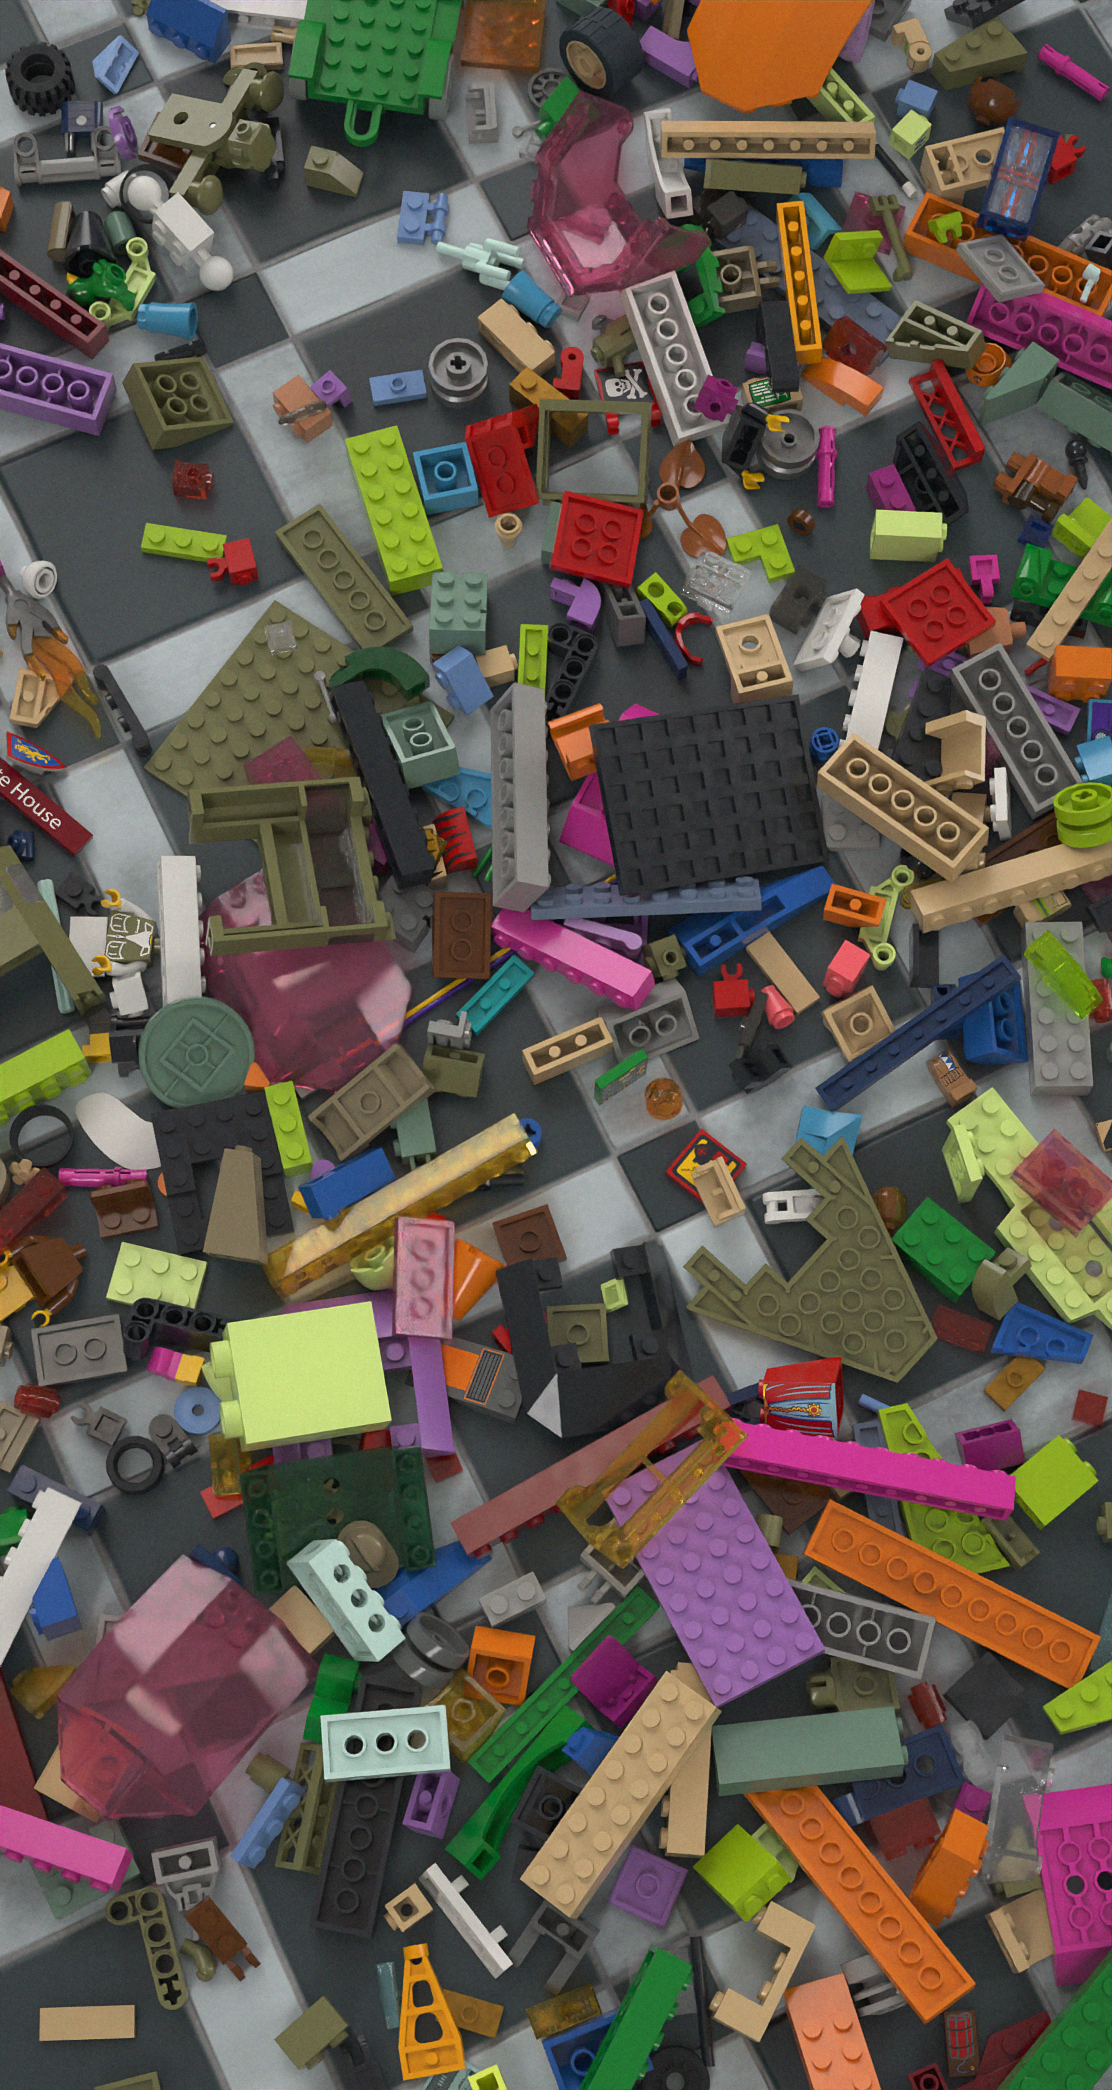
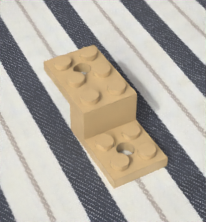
M769 614L715 627V633L731 676V699L733 704L792 695L793 679ZM753 642L757 644V647L746 649L743 647V644Z

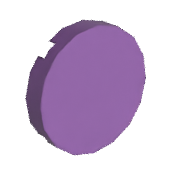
M117 106L108 111L109 125L121 156L129 161L138 156V151H134V147H137L138 143L130 118L128 116L123 117L122 115L124 108Z

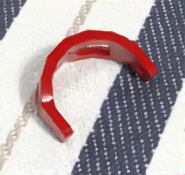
M699 612L689 613L680 619L675 631L674 642L687 663L701 666L703 658L692 656L681 637L682 631L689 625L695 623L712 625L713 618L702 615Z

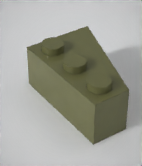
M996 16L934 53L931 73L945 90L973 84L978 77L986 78L992 76V79L1000 77L1002 73L1014 70L1015 73L1024 71L1028 52Z
M917 300L913 301L885 340L891 359L929 364L942 359L945 366L972 369L986 349L982 330Z

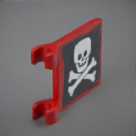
M643 361L624 364L626 375L619 378L615 376L614 367L594 370L601 401L649 402L652 404L651 427L661 426V412ZM604 414L609 435L619 433L617 415L622 414Z

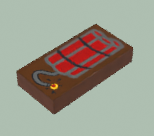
M975 2010L943 2012L948 2077L976 2076L980 2064Z

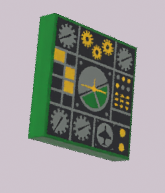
M643 1049L638 1050L595 1080L594 1099L599 1106L646 1074L648 1056Z

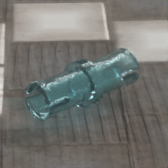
M394 1961L375 1965L380 1991L377 1994V1998L382 2003L385 2029L400 2027V1997L402 1996V1990H398Z

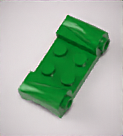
M1027 543L1009 596L1051 608L1078 567L1051 559L1053 551ZM1112 570L1079 618L1112 628Z

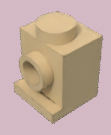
M414 1883L385 1905L388 1912L383 1916L394 1931L400 1928L402 1932H405L434 1910ZM409 1904L412 1906L413 1912L410 1916L402 1915L401 1908L403 1905Z

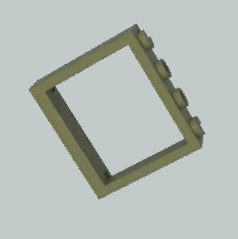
M540 399L536 492L538 499L543 500V505L550 506L551 502L559 503L564 493L548 491L552 412L642 415L638 495L577 494L613 503H624L625 506L640 509V504H647L651 403Z

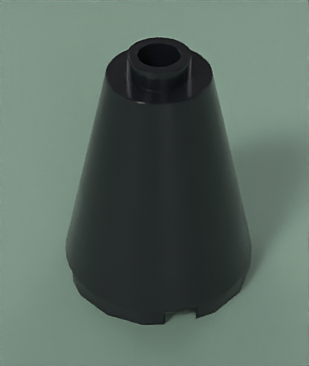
M83 211L75 217L63 260L66 276L67 273H70L79 278L86 279L90 278L94 273L92 266L95 262L99 264L98 261L100 259H106L107 262L117 265V260L102 219L97 213L92 211Z

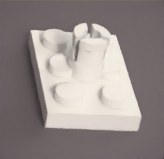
M856 588L825 599L793 664L796 669L802 672L831 664L835 661L839 652L846 658L855 654L861 641L849 633V626L853 618L859 613L861 609L860 603L865 594Z

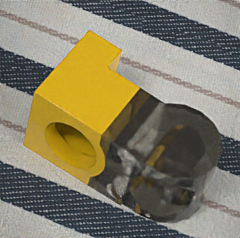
M95 1005L86 1011L84 1017L90 1034V1045H82V1053L87 1064L112 1062L109 1044L111 1017L105 1007Z

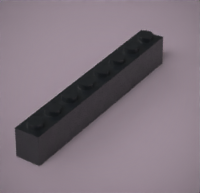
M364 680L332 686L329 703L356 776H360L361 786L366 787L368 790L372 819L398 890L431 883L433 873L437 868L434 855L428 852L426 833L419 828L417 809L415 806L411 807L409 788L406 783H402L400 764L397 759H393L391 740L389 736L384 735L382 716L375 711V700L372 691L367 689Z

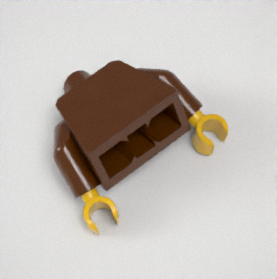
M28 1235L9 1245L8 1250L0 1249V1254H5L6 1256L5 1260L0 1263V1268H6L12 1262L40 1307L46 1305L47 1308L45 1310L36 1311L32 1315L33 1320L37 1314H44L46 1322L40 1327H45L49 1324L52 1314L57 1315L72 1301L79 1286L77 1277L83 1272L79 1262L87 1257V1252L80 1243L68 1247L61 1237L51 1239L49 1236Z

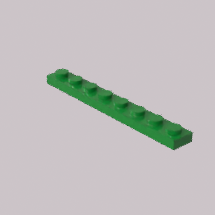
M637 1586L487 1740L467 1763L490 1784L555 1717L560 1709L579 1692L571 1683V1676L608 1636H612L624 1646L657 1612L660 1606Z

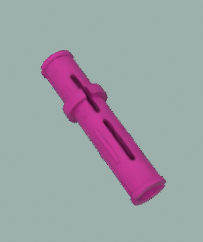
M1045 44L1040 50L1037 59L1054 69L1055 74L1069 79L1099 102L1105 98L1110 87L1071 61V57L1062 55L1048 44Z
M822 426L818 429L820 438L816 452V458L818 459L817 505L822 508H830L835 504L836 429L832 426Z
M115 1167L114 1169L60 1168L58 1176L60 1187H99L102 1185L118 1187L125 1185L124 1183L131 1179H142V1181L147 1182L149 1179L148 1169L128 1170L122 1169V1167Z

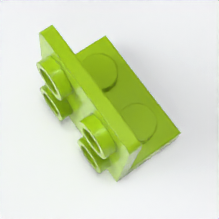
M879 230L835 233L823 258L848 294L890 291L892 287L874 260V256L883 239Z
M1085 498L1069 516L1063 513L1056 520L1051 535L1083 560L1112 516L1091 499Z

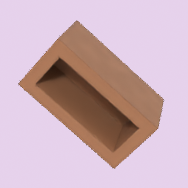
M299 375L273 392L274 411L281 419L285 417L290 423L289 427L294 435L298 438L301 436L306 443H309L333 426L331 411Z

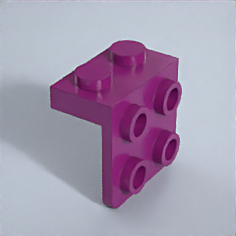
M608 1636L572 1674L570 1679L571 1683L595 1708L620 1729L626 1722L632 1719L634 1713L642 1706L659 1682L652 1673L642 1667L612 1636Z

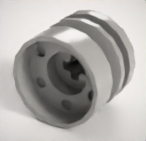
M869 1953L840 1964L847 1985L862 1983L864 1987L863 1990L852 1997L853 2000L858 2001L866 1997L869 2000L870 2004L857 2009L860 2017L865 2015H881L907 2004V2001Z

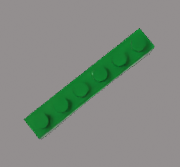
M566 1705L560 1709L445 1848L449 1854L481 1881L501 1858L498 1852L503 1837L511 1823L509 1821L537 1765L552 1773L561 1766L571 1761L562 1751V1748L567 1745L569 1737L573 1733L578 1732L581 1727L594 1729L583 1717Z

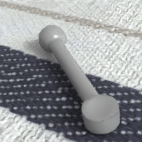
M539 120L524 127L515 126L512 129V135L515 138H520L523 132L536 128L542 122Z
M317 671L314 675V680L321 687L330 712L329 720L332 723H336L335 715L329 703L330 696L324 682L325 673Z

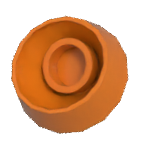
M985 343L986 349L972 369L965 368L966 376L977 386L988 387L996 385L999 382L998 377L1005 367H1012L1011 358L1002 347L993 343Z

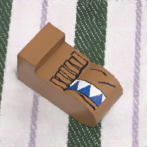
M944 1050L926 1061L929 1073L952 1109L975 1095L978 1087L972 1079H968L951 1052Z

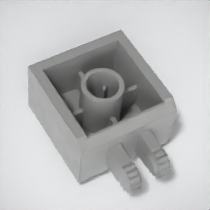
M615 1517L580 1555V1560L591 1571L578 1584L577 1588L581 1592L587 1589L596 1576L604 1581L605 1584L592 1595L591 1601L596 1605L610 1589L625 1600L646 1577ZM617 1550L620 1552L627 1550L629 1552L627 1557L629 1560L619 1561L617 1559L618 1554H615Z

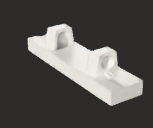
M436 1863L429 1867L418 1878L496 1979L513 1964L498 1945L508 1934L501 1925L491 1933L487 1931L460 1896V1893L469 1885L462 1875L450 1883Z

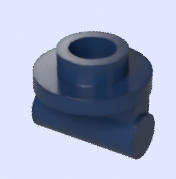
M15 830L8 837L7 846L10 845L18 858L24 861H33L34 832Z

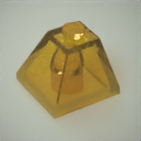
M72 1664L32 1668L29 1672L26 1670L22 1671L13 1680L12 1684L14 1687L10 1692L31 1715L40 1719L83 1674Z
M464 1669L425 1706H446L449 1750L464 1764L487 1742L507 1712V1709Z

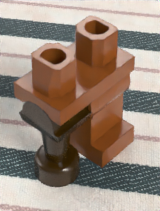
M1014 452L1005 467L1016 473V475L1012 478L1001 471L992 487L1003 494L1001 500L1007 505L1010 503L1018 510L1027 507L1042 513L1041 519L1050 525L1073 492L1078 478L1070 473L1067 476L1052 468L1047 462L1037 459L1038 456L1030 453L1026 458ZM1037 495H1039V496H1041L1042 498L1046 499V500L1049 501L1050 503L1047 504L1045 501H1043V500H1042L1041 498H1039Z

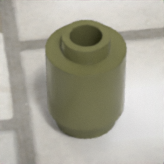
M260 1752L255 1755L245 1771L246 1774L251 1776L250 1780L269 1794L272 1793L281 1777L293 1780L289 1777L291 1773L289 1768L269 1754L263 1755Z

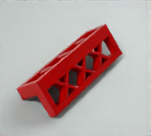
M942 359L931 362L929 372L910 378L909 385L937 442L943 448L954 470L957 471L982 462L986 448ZM931 380L934 387L932 395L921 391L918 384ZM932 402L944 407L945 413L943 417L931 412ZM943 424L955 429L956 436L954 439L943 436L941 432ZM954 447L964 450L968 458L956 462L952 455Z

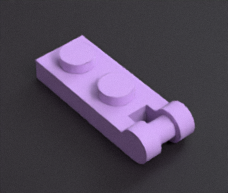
M582 918L565 919L564 928L609 950L614 948L624 951L625 956L630 959L637 958L640 955L642 940L635 933Z

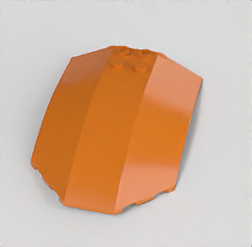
M701 0L687 29L701 93L744 114L753 113L756 108L771 105L774 108L792 104V100L808 97L813 99L819 97L818 93L833 64L874 0Z

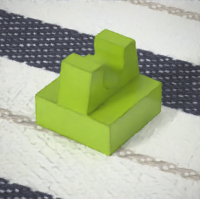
M960 211L951 212L927 221L930 232L935 234L939 244L948 241L946 237L947 230L952 232L954 238L962 236L961 222H963Z

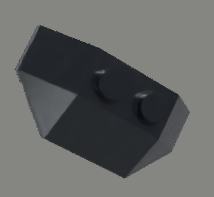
M918 421L897 435L893 464L916 509L915 512L942 513V523L947 524V527L969 512L967 493L943 448L925 426Z

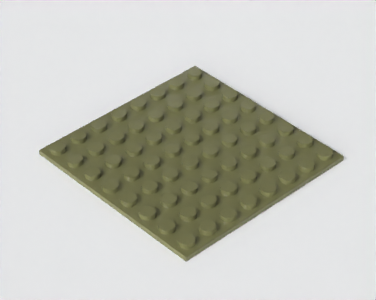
M274 600L147 762L144 770L186 798H188V791L193 789L357 777L337 722L332 723L329 720L330 712L321 687L314 680V675L317 671L324 672V682L330 696L329 680L331 676L339 669H346L345 656L355 651ZM283 625H286L290 644H288L285 635L275 638L277 646L274 647L270 628H273L274 635L285 633ZM377 679L365 681L367 689L371 690L374 695L375 711L381 715L431 701L422 694H419L407 702L391 683ZM434 703L447 729L455 716ZM336 784L304 787L308 805L305 820L343 817L346 813L345 792L347 785ZM347 833L307 834L315 878L336 876L351 856ZM250 839L258 845L257 839Z

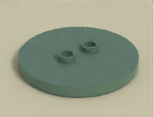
M200 996L175 1000L157 1011L146 1024L138 1046V1063L145 1083L157 1098L173 1108L236 1097L244 1088L250 1065L255 1059L253 1038L241 1016L230 1006L219 1000Z

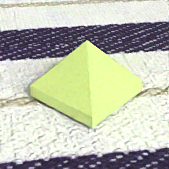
M615 1278L601 1284L603 1300L606 1304V1313L613 1312L629 1304V1293L624 1279L616 1280Z

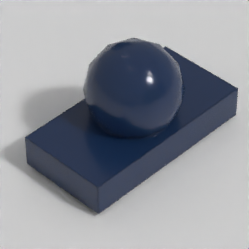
M198 1544L190 1553L187 1562L229 1600H232L239 1593L244 1583L233 1574L239 1567V1556L235 1550L229 1547H221L211 1555Z

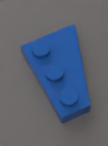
M1017 1302L1005 1314L990 1353L1082 1364L1094 1335Z

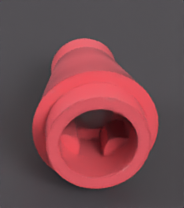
M774 985L767 986L760 991L759 995L762 998L770 1025H773L775 1029H782L795 1020L793 1015L794 1009L779 994Z

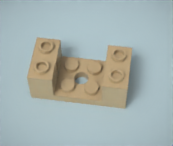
M1026 122L925 146L920 172L927 191L962 206L966 190L994 184V178L999 166L1012 170L1021 136L1023 133H1030ZM1034 148L1026 175L1039 179L1042 164L1036 148ZM984 155L988 157L990 161L987 163H981L976 159V157Z
M773 1901L761 1907L760 1911L753 1916L751 1923L756 1925L753 1930L754 1933L785 1949V1952H778L770 1969L775 1973L771 1981H764L756 1998L761 2000L760 2004L751 2001L730 1988H726L723 1993L720 1991L716 1992L708 2008L713 2011L710 2018L754 2042H760L816 1927L815 1924Z

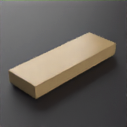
M767 932L746 947L748 954L771 984L775 986L779 994L794 1009L796 1016L819 1001L820 996L770 932Z
M136 2005L40 2008L39 2041L136 2037Z

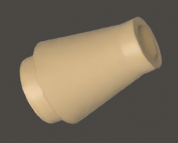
M511 513L501 515L495 522V530L504 547H513L522 530L521 520Z

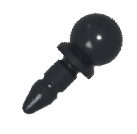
M1075 439L1067 443L1065 455L1070 460L1069 466L1075 469V474L1078 478L1077 482L1085 490L1088 484L1085 463L1088 462L1087 457H1085L1087 449L1082 441Z

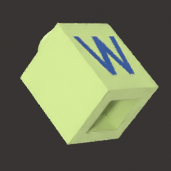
M911 109L891 130L889 145L907 159H910L929 139L932 124L929 123L926 117L917 114Z

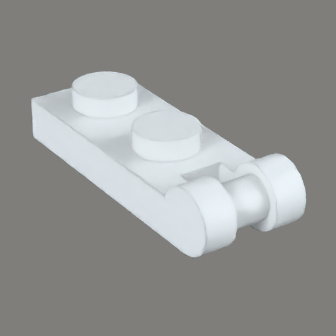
M815 1189L764 1193L762 1195L763 1204L767 1208V1213L764 1214L765 1224L806 1221L805 1219L823 1201L824 1197ZM786 1202L787 1211H778V1203Z

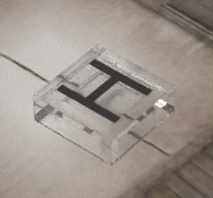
M527 131L519 150V157L544 165L552 144V138L549 137L546 141H542L536 133Z
M291 620L264 626L270 655L297 649Z

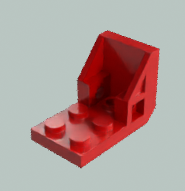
M537 404L466 426L465 441L489 518L540 503L524 449L534 446L539 422Z

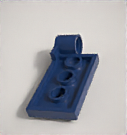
M942 1724L900 1740L901 1746H906L908 1752V1764L904 1765L905 1780L902 1784H893L889 1778L849 1782L853 1792L830 1801L851 1828L966 1782ZM920 1756H927L933 1761V1769L930 1773H922L918 1770L917 1760Z

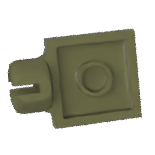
M830 1657V1668L828 1670L807 1674L806 1689L807 1693L810 1694L808 1701L812 1709L832 1708L836 1712L894 1706L895 1714L900 1712L895 1675L892 1671L840 1657Z

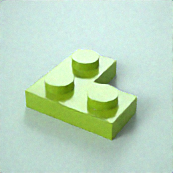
M778 524L726 538V546L734 567L760 560L768 583L795 576V569Z

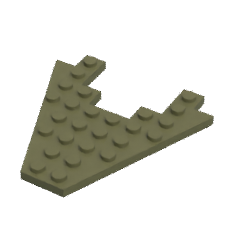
M841 1136L827 1153L822 1156L801 1137L781 1159L824 1197L823 1201L805 1220L827 1240L788 1283L765 1263L752 1279L745 1284L702 1245L683 1266L686 1271L704 1286L686 1308L703 1316L824 1358L842 1357V1364L899 1383L938 1338L845 1139Z

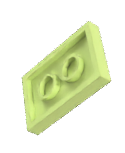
M965 1124L953 1126L942 1148L959 1204L971 1201L983 1179L982 1176L985 1175L982 1161L980 1158L976 1159L973 1148H975L973 1134L971 1131L967 1132Z
M122 1242L106 1298L109 1301L130 1306L140 1298H152L196 1309L208 1263Z

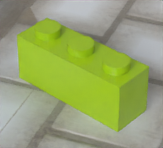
M293 1081L264 1087L286 1178L311 1172L313 1164Z

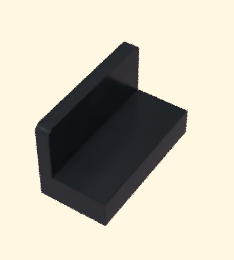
M913 923L909 932V988H931L932 985L939 984V931L923 933L922 930H919V924Z

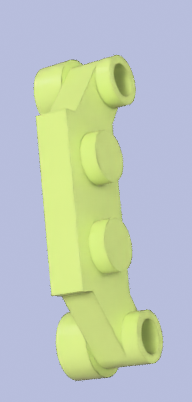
M132 238L126 245L127 254L132 264L126 272V280L124 282L127 284L128 290L136 294L134 309L126 311L122 304L114 298H111L109 304L98 301L89 308V313L106 324L107 330L112 325L127 319L133 321L140 304H143L157 279L156 273L150 269L147 257L149 254L147 242L142 238Z
M906 865L895 867L889 879L877 887H870L869 894L885 898L887 901L879 927H861L857 941L863 942L873 961V966L879 971H884L891 966L896 956L895 949L887 943L897 897L904 893L914 880V872L908 869ZM880 957L885 958L886 961H882V960H880L879 958H880Z

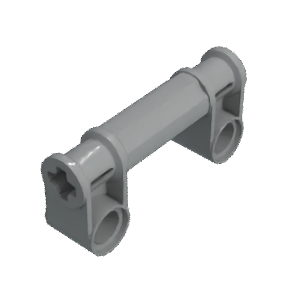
M103 125L94 130L92 136L94 156L41 160L39 144L32 134L28 132L17 134L13 140L16 185L22 186V183L38 182L41 185L100 180L101 177L118 176L123 172L122 161L113 136L112 142L108 146H102L98 143L99 137L102 134H110L112 136L110 127ZM25 140H30L33 143L32 149L27 153L21 152L19 149L20 144Z

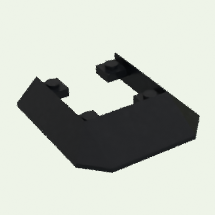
M643 1242L641 1245L616 1248L610 1251L616 1280L640 1277L652 1331L635 1333L629 1336L634 1361L592 1368H581L576 1343L551 1346L540 1291L560 1289L563 1286L558 1258L553 1257L532 1260L530 1258L496 1270L495 1273L525 1415L560 1440L614 1431L695 1385L663 1246Z

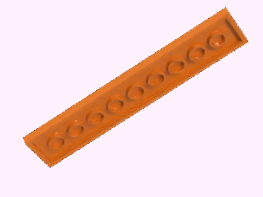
M831 1499L827 1501L802 1555L914 1612L936 1617V1623L1066 1689H1070L1082 1681L1101 1639L1100 1636Z
M818 1786L744 1794L925 2025L975 1988L976 1983Z

